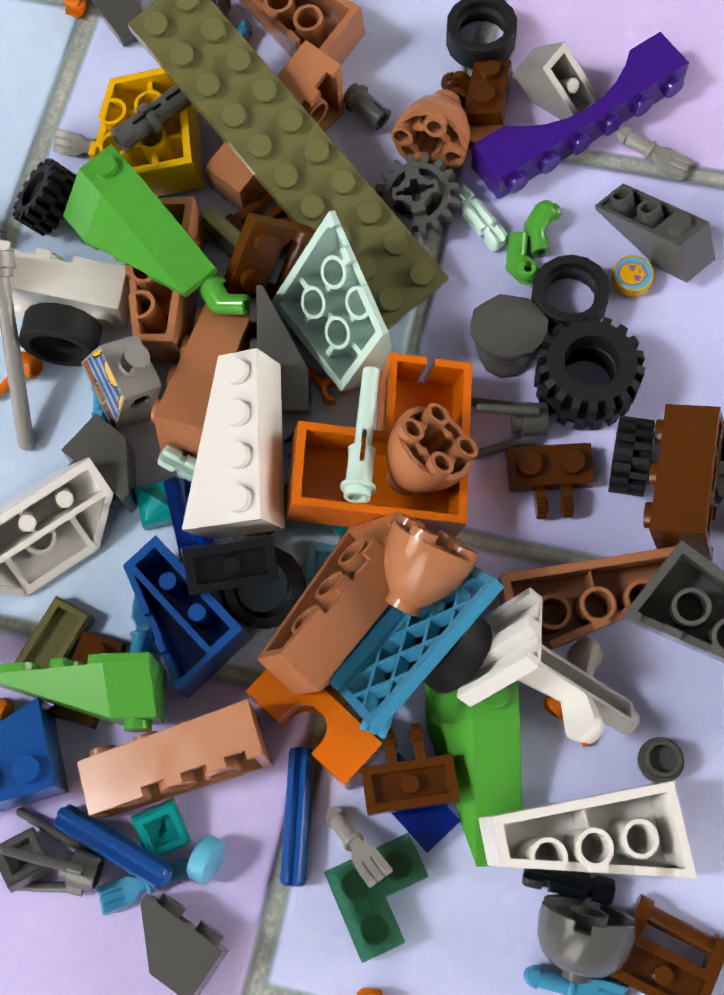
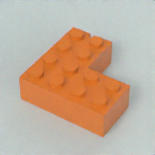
M389 352L380 371L376 430H373L372 446L377 450L372 483L376 485V492L374 495H371L370 501L367 503H353L345 500L343 497L344 492L340 489V483L346 479L348 447L354 443L356 428L298 420L291 440L285 520L353 527L400 511L425 524L424 528L435 534H438L439 530L456 537L467 525L469 472L458 483L449 488L429 494L413 493L409 496H403L393 491L387 483L386 473L388 466L386 451L389 435L401 415L407 409L419 406L427 407L430 403H437L446 408L450 418L461 427L467 437H470L473 363L435 358L424 377V382H417L427 365V357ZM362 436L361 441V461H363L365 436Z

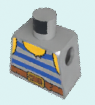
M137 335L103 344L82 361L81 364L113 428L119 431L151 419L152 407L155 400L159 398L162 386L151 363L149 351L143 346Z

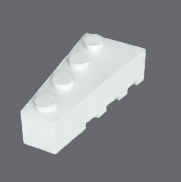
M0 240V250H14L17 268L13 269V277L9 278L16 319L23 321L24 313L31 305L59 303L73 306L92 315L101 324L103 330H110L113 327L127 328L130 315L128 298L130 286L125 266L80 256H74L72 261L68 262L61 256L52 253V250L36 247L35 253L30 254L12 249L11 242Z
M257 348L220 355L216 364L182 530L207 540L285 529L281 364Z

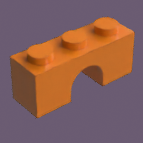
M266 669L246 690L250 698L282 729L294 716L303 712H314L322 716L327 723L326 734L311 754L347 790L362 774L361 767L369 766L384 750L383 743L378 740V735H373L369 731L366 732L359 729L363 718L361 717L357 720L345 709L349 703L331 685L326 690L323 689L319 692L294 695Z

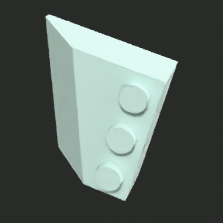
M335 210L329 211L272 299V303L342 392L361 387L363 368L370 366L376 367L381 371L389 352L393 351L387 327Z

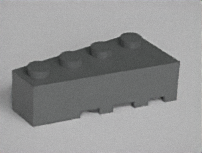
M681 540L625 611L622 619L724 663V571Z

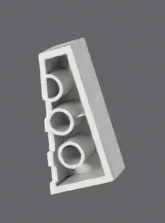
M674 781L650 783L478 817L488 866L697 879Z

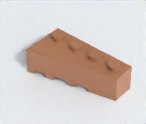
M239 0L291 57L303 42L307 40L332 59L342 64L366 34L361 7L349 0Z
M400 511L347 529L258 656L257 660L292 694L298 695L323 690L332 681L337 668L388 607L389 603L386 602V598L390 591L385 577L384 548L392 522L397 520L401 513Z

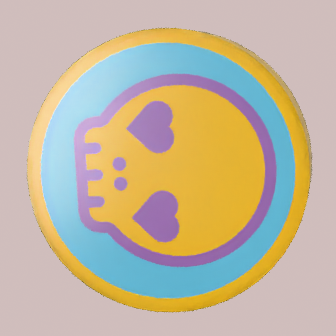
M630 255L623 257L614 267L611 277L612 285L619 294L625 297H640L651 286L654 278L653 267L646 259L640 256Z

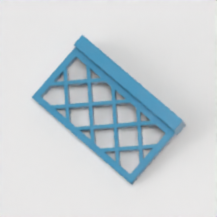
M475 566L471 574L458 589L441 601L423 608L419 617L402 612L389 604L337 668L329 684L345 698L370 727L379 733L501 592L504 586L497 579ZM478 590V592L471 599H469L470 594ZM454 601L453 607L445 610L446 604ZM448 625L446 629L439 635L440 628ZM423 636L422 643L415 645L416 639ZM414 661H417L413 665V667L408 671L409 664ZM393 671L391 679L384 681L385 676ZM382 697H385V699L377 707L378 700Z

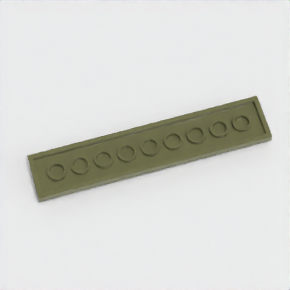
M157 0L128 23L130 32L293 222L307 225L316 231L327 213L335 210L387 330H390L448 281V275L212 0Z

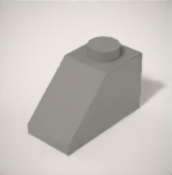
M565 41L534 47L513 72V75L531 102L560 120L569 118L587 109L600 99Z

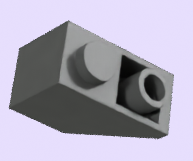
M95 413L61 451L69 460V465L90 457L114 493L110 506L116 509L121 504L132 513L137 508L135 452L124 435Z
M163 893L160 898L153 895H145L140 905L149 974L177 995H200L229 952L227 948L220 944L224 936L202 920L195 926L182 916L186 908L168 894Z

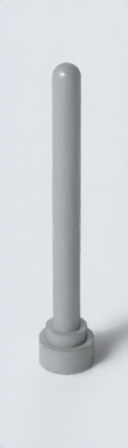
M0 250V332L17 442L22 450L27 451L34 447L35 441L9 278L13 277V269L17 267L14 250Z

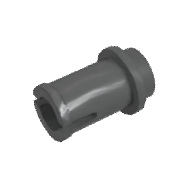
M354 83L345 91L344 103L348 112H356L374 130H379V128H382L391 116V110L370 95L366 85L362 84L359 86L357 83Z

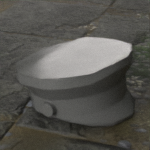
M499 294L476 307L472 313L470 331L476 345L479 360L485 370L499 378L517 376L528 367L536 352L542 348L543 341L548 334L549 321L529 298Z

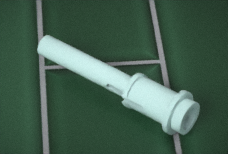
M370 366L363 368L355 440L348 447L346 479L340 483V489L344 492V499L353 503H367L370 501L371 495H374L376 492V485L372 483L377 450L372 446L380 370ZM362 436H365L363 461H361V441Z

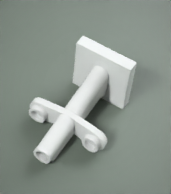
M532 588L526 589L482 617L491 625L493 637L490 651L475 675L458 689V699L471 707L518 680L561 702L565 734L569 739L577 743L591 744L598 740L604 731V724L617 730L622 735L630 734L636 729L640 716L634 710L633 702L593 677L594 670L603 659V652L600 650L601 647L597 641L589 637L577 640L570 647L566 660L541 644L543 597Z

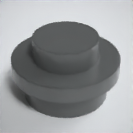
M655 737L649 739L641 746L637 755V764L642 775L653 783L674 781L683 771L684 755L674 741L665 737Z

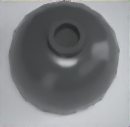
M562 894L546 895L538 914V939L544 955L554 966L562 969V976L565 979L579 984H589L591 978H604L616 973L629 959L636 936L635 928L637 922L635 918L611 905L601 904L600 909L582 905L585 900Z

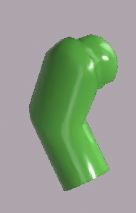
M543 200L537 203L523 226L524 233L529 236L528 246L533 258H541L550 253L551 249L545 230L549 224L554 225L556 220H560L561 217L560 206L552 203L550 200Z
M512 232L508 238L506 271L518 283L531 285L534 283L535 276L540 268L537 262L527 256L529 236L522 232Z
M217 274L210 276L200 286V294L212 313L224 315L249 314L250 296L248 294H229L223 284L226 280L222 276Z

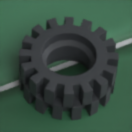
M52 158L45 159L43 163L40 162L37 165V170H33L30 173V179L24 182V189L17 195L19 200L14 203V219L41 236L49 235L52 232V228L56 229L59 226L60 219H65L63 214L77 175Z
M620 415L608 492L644 496L653 447L655 420Z

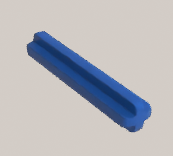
M293 747L289 751L280 882L284 886L301 887L306 883L314 757L311 754L313 750L307 747Z
M68 804L66 807H61L58 810L54 826L64 834L155 889H161L171 880L174 871L171 863L97 819L90 817L72 804Z

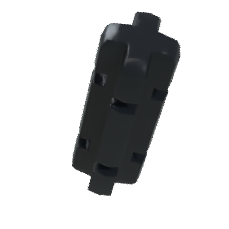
M523 869L522 884L526 887L539 890L542 887H547L548 892L583 900L591 897L592 902L606 905L612 904L615 897L616 883L612 878L598 875L595 878H590L589 873L577 871Z

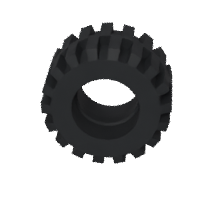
M585 315L584 321L579 322L577 316L568 319L566 327L561 323L555 326L552 336L547 334L543 341L534 376V387H537L536 397L539 402L546 401L549 416L556 413L558 415L557 422L564 426L567 421L575 423L573 429L583 430L584 425H590L591 431L599 430L603 421L608 426H611L617 422L619 415H626L636 398L645 373V367L642 366L645 360L643 350H637L639 341L635 335L629 338L626 336L628 328L622 324L618 327L611 325L613 319L604 317L601 322L595 321V315ZM590 361L605 369L610 377V381L598 386L584 385L573 379L566 367L574 362Z

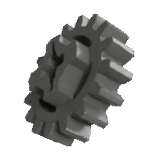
M412 153L408 154L407 164L402 165L398 160H394L395 171L390 173L383 170L381 174L386 184L375 186L377 194L413 236L415 232H420L422 239L428 240V231L431 229L440 235L443 233L440 223L445 221L452 224L454 218L450 210L460 209L459 199L455 196L461 194L459 184L453 182L456 179L452 168L444 171L445 165L441 158L431 164L427 153H424L421 161L415 162ZM422 175L429 176L434 179L429 180ZM421 193L420 200L415 201V195ZM403 214H408V215L411 216L413 219H408V218H405V217H403V216H401V215H403Z

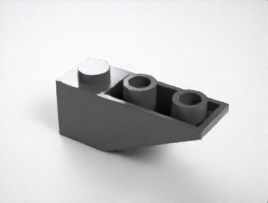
M623 183L595 205L596 211L658 269L686 283L716 259L708 221Z
M257 285L256 298H251L249 304L250 322L257 323V339L250 340V349L257 348L281 364L282 414H312L311 372L263 285Z

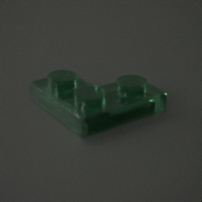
M409 832L376 847L393 871L389 875L384 876L381 881H377L371 888L367 886L359 875L352 859L324 872L362 963L406 943L386 897L429 877Z

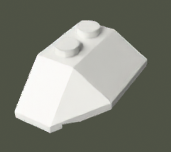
M90 457L46 476L0 506V594L28 596L100 548L114 493Z

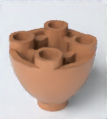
M446 89L438 90L434 94L425 95L409 104L402 112L392 129L391 138L397 151L406 161L408 154L412 153L415 162L421 161L423 154L427 153L431 164L439 158L443 160L445 165L444 171L451 168L453 170L464 163L469 147L470 126L466 113L461 106V100L456 93Z
M430 403L427 407L419 406L407 409L397 420L389 435L386 451L388 466L386 473L387 483L393 491L403 496H409L413 493L429 494L449 488L465 477L472 468L473 459L478 455L477 444L465 435L461 427L450 418L448 411L442 405Z
M400 513L397 520L392 522L384 548L385 577L390 591L386 602L402 612L419 617L423 608L448 597L463 584L475 567L479 554L464 546V542L441 530H439L438 534H435L424 528L425 524Z

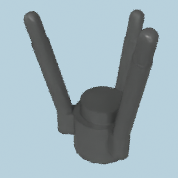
M471 397V406L476 407L478 412L511 415V430L513 433H520V437L478 449V455L473 460L505 451L507 447L536 445V436L548 434L549 412L546 402L517 403Z
M18 808L16 810L17 816L75 849V851L67 850L62 859L21 848L7 845L0 846V854L57 869L58 878L65 880V882L33 881L17 891L69 893L82 897L84 891L94 892L103 871L105 858L56 829L50 822L24 808Z

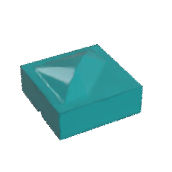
M176 478L135 487L141 523L145 531L184 521L185 513Z
M174 797L131 816V822L142 847L159 857L192 843L191 836Z

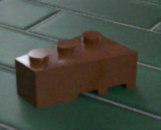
M666 404L664 419L656 420L654 442L655 445L660 446L659 459L651 460L649 469V486H653L655 489L653 502L645 503L643 526L644 528H649L656 549L677 546L682 540L708 560H713L714 547L710 545L712 520H716L717 506H714L716 482L720 474L724 424L721 407Z

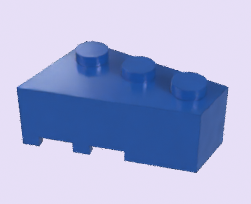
M156 535L123 565L142 613L147 618L155 637L154 641L157 649L162 654L168 668L173 687L178 694L189 699L253 637L210 592L189 596L184 564Z
M39 697L0 721V812L69 793L55 716L50 714L53 706Z

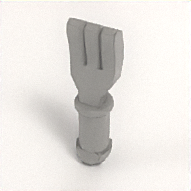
M621 127L616 131V139L622 146L624 144L644 155L645 159L650 157L655 161L657 169L673 179L684 180L694 164L693 159L671 148L657 145L656 141L652 142L632 131L631 127Z
M55 128L56 137H54L53 152L72 156H81L88 153L91 141L84 135Z
M329 808L325 815L328 826L333 828L341 839L344 849L352 851V862L367 886L371 888L377 881L379 882L384 876L389 875L393 871L372 844L363 842L364 835L356 830L348 819L347 813L342 808Z

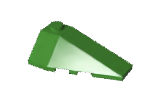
M112 144L79 168L63 217L88 246L97 251L100 249L112 255L116 261L126 266L127 264L144 272L148 278L184 297L190 295L207 278L214 276L218 272L212 262Z
M150 652L88 655L87 664L79 661H70L64 657L50 659L48 668L41 669L39 664L32 662L0 664L1 688L33 698L39 697L51 704L111 723L124 725V731L150 732L152 731V725L165 724L167 670Z
M518 680L471 707L457 698L458 689L449 693H440L425 684L426 728L437 756L453 754L460 795V803H454L475 865L476 867H497L488 866L478 817L522 809Z

